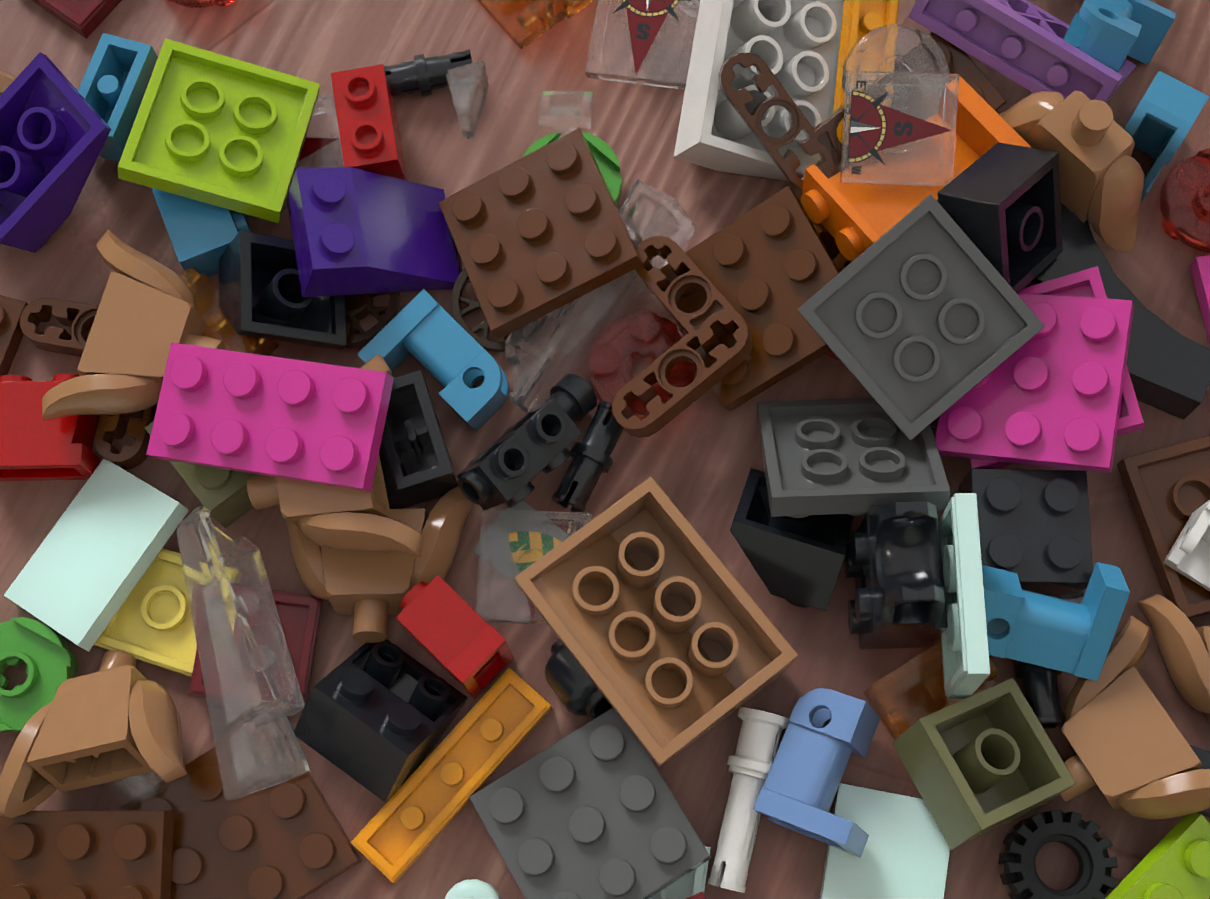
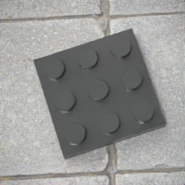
M931 194L797 309V312L909 440H912L1045 327Z
M873 398L757 402V423L771 517L789 516L804 518L810 515L830 514L861 516L869 511L871 505L885 506L894 502L928 501L936 505L937 510L946 509L950 501L951 490L930 424L912 440H909Z
M614 708L606 711L469 797L525 899H649L712 859L646 749Z

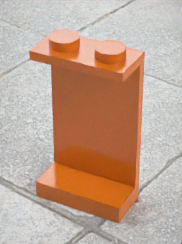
M959 76L943 86L937 113L925 120L952 131L877 151L885 165L872 155L864 161L853 163L829 179L815 164H812L805 169L801 204L806 215L814 223H821L835 238L841 254L852 262L928 195L931 194L937 201V193L998 142L1032 147ZM861 166V168H855L861 169V172H859L861 175L851 174L854 171L852 167Z

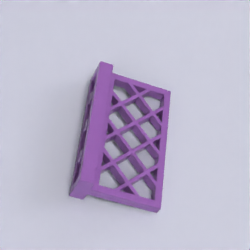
M917 0L908 16L1032 93L1057 91L1064 98H1067L1073 91L1077 90L1083 92L1090 100L1096 99L1107 103L1126 82L1137 66L1125 59L1119 71L1116 72L1063 40L1069 28L1068 24L1027 0Z

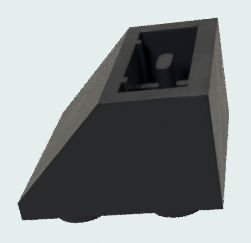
M421 370L396 377L393 381L379 450L390 509H402L443 496L451 489L459 486L434 404Z
M389 640L365 643L313 687L293 735L382 801L386 802L422 764L464 706L468 697Z

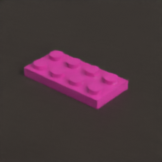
M171 342L146 455L174 462L371 492L394 377L387 372Z

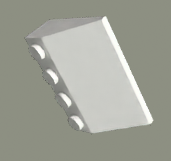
M700 0L673 158L720 172L789 181L725 97L719 86L718 75L723 63L735 54L751 53L759 56L773 72L812 127H816L833 113L844 0ZM737 63L732 68L736 77L730 82L731 87L734 90L745 88L754 98L753 102L745 104V108L750 114L761 101L775 96V92L770 86L764 93H760L755 87L752 78L757 74V71L753 65L748 68H742ZM778 105L768 108L763 113L761 119V126L764 132L773 138L785 135L791 125L789 112L784 107ZM803 130L800 131L792 142L777 148L782 157L788 149L795 153L800 160V166L795 170L798 177L805 174L807 167L812 164L816 165L821 160L818 153L812 156L807 155L797 142L807 139Z

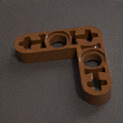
M739 53L728 58L723 63L718 75L719 86L723 94L787 180L794 186L803 188L804 174L798 177L795 172L800 166V160L790 149L782 157L777 148L792 142L801 130L806 134L807 139L797 142L807 155L812 156L816 153L820 155L821 160L817 162L816 166L828 179L852 164L848 163L849 147L844 146L837 137L839 122L851 113V99L813 128L773 72L759 56L751 53ZM737 63L742 68H748L752 65L756 68L757 74L752 78V82L760 93H764L769 86L775 92V96L761 101L751 114L745 108L746 103L754 101L749 91L745 88L734 90L730 85V82L736 77L732 68ZM902 72L886 73L861 91L876 100L887 93L884 88L888 84L894 88L904 86L907 93L901 99L905 107L901 111L897 107L889 108L911 116L917 112L922 101L918 82L911 75ZM778 105L784 107L789 112L791 125L785 135L773 138L764 132L761 126V119L763 113L768 108Z
M661 235L649 237L636 248L644 265L635 270L646 287L687 334L624 385L614 397L612 411L616 421L628 434L639 438L649 437L661 430L739 366L749 356L753 347L752 334L742 316L680 246L671 238ZM657 255L664 260L667 259L672 271L677 276L671 284L666 276L658 268H654L651 260ZM697 288L707 293L706 303L700 310L694 313H686L679 309L678 303L684 292ZM723 329L728 334L734 333L733 336L736 344L729 349L724 344L718 345L719 342L716 335ZM700 346H702L706 354H709L714 363L709 368H707L700 354L695 351ZM687 361L697 366L696 378L688 386L678 388L669 383L670 370L676 364ZM657 381L666 395L671 398L666 403H664L652 387ZM636 400H639L644 405L647 404L646 408L650 414L643 420L636 415L632 416L634 413L630 406Z
M50 297L39 298L24 308L20 316V327L23 334L42 350L81 357L87 342V331L93 325L99 305ZM53 315L60 324L72 327L71 335L64 328L54 326L48 327L44 334L38 328L40 322H49ZM157 404L146 410L126 414L130 416L129 424L120 415H100L95 433L97 452L105 460L114 463L122 469H131L139 466L148 456L146 453L150 435L145 427L154 421ZM134 418H142V420L137 421ZM127 429V433L135 442L133 446H123L119 454V451L112 445L114 439H123Z

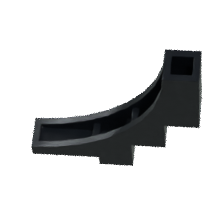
M1061 202L1063 252L1026 287L1098 266L1107 299L1133 300L1134 313L1127 367L1137 400L1184 420L1202 403L1210 383V349L1181 335L1148 310L1117 277L1094 240L1088 221L1086 220L1083 223Z

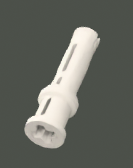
M740 707L738 717L742 719L738 743L735 755L728 756L727 765H729L728 771L733 773L708 884L745 893L749 865L761 813L756 812L753 808L778 751L782 730L787 729L789 718L761 710Z

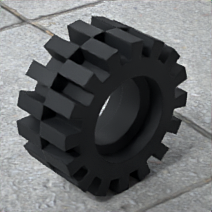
M1049 810L1021 820L1013 826L1015 830L1011 834L1006 835L1002 843L1006 845L1004 853H999L998 864H1004L1005 873L1000 875L1002 884L1008 885L1012 891L1008 896L1011 899H1105L1107 897L1105 895L1107 890L1115 889L1117 878L1111 877V868H1118L1117 857L1110 858L1107 848L1113 846L1108 836L1100 837L1097 833L1100 827L1094 821L1085 822L1081 819L1082 814L1073 811L1065 813L1062 810ZM1049 842H1059L1068 846L1076 855L1079 863L1077 879L1070 887L1064 890L1048 887L1042 882L1036 871V856L1039 850Z

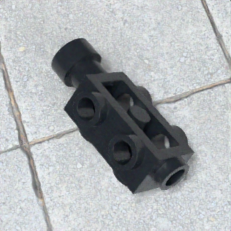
M570 373L563 377L551 388L550 397L543 404L531 409L514 425L507 428L500 438L476 459H473L456 476L462 493L471 502L480 505L484 511L503 503L508 508H512L525 499L535 489L530 480L541 470L545 474L550 473L571 455L567 446L582 433L573 421H581L597 406V397L592 387L576 374Z

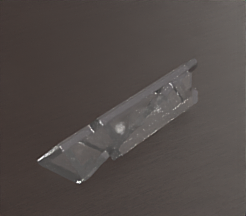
M639 179L633 185L619 211L636 248L649 237L661 235L671 238L682 249L696 231V225L677 199ZM659 255L651 260L653 267L658 269L668 264L667 259L664 260ZM635 269L510 333L505 340L506 359L512 365L514 390L509 392V400L524 413L543 404L550 397V390L567 374H574L644 293L647 287Z
M196 507L177 526L176 532L224 796L227 800H233L302 776L310 771L307 760L287 716H294L304 709L305 703L259 548L244 536L236 540L231 539L211 523V511L206 507Z

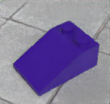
M41 52L0 95V244L34 253L70 216L111 131L106 122L47 55Z
M352 167L296 169L287 197V206L302 297L422 291L423 289L425 291L453 289L460 272L453 237L439 205V201L445 199L444 190Z

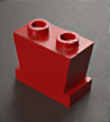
M380 64L331 73L344 167L357 168L407 181L396 105L393 95H391L384 65Z
M57 374L53 376L52 381H33L31 378L21 375L0 376V481L88 480L100 464V458L91 451L100 415L67 416L43 421L42 397L48 390L61 382L80 375Z
M439 575L429 584L425 581L419 582L402 599L400 607L403 610L395 618L410 637L457 681L474 700L514 660L506 640L489 623L487 624Z

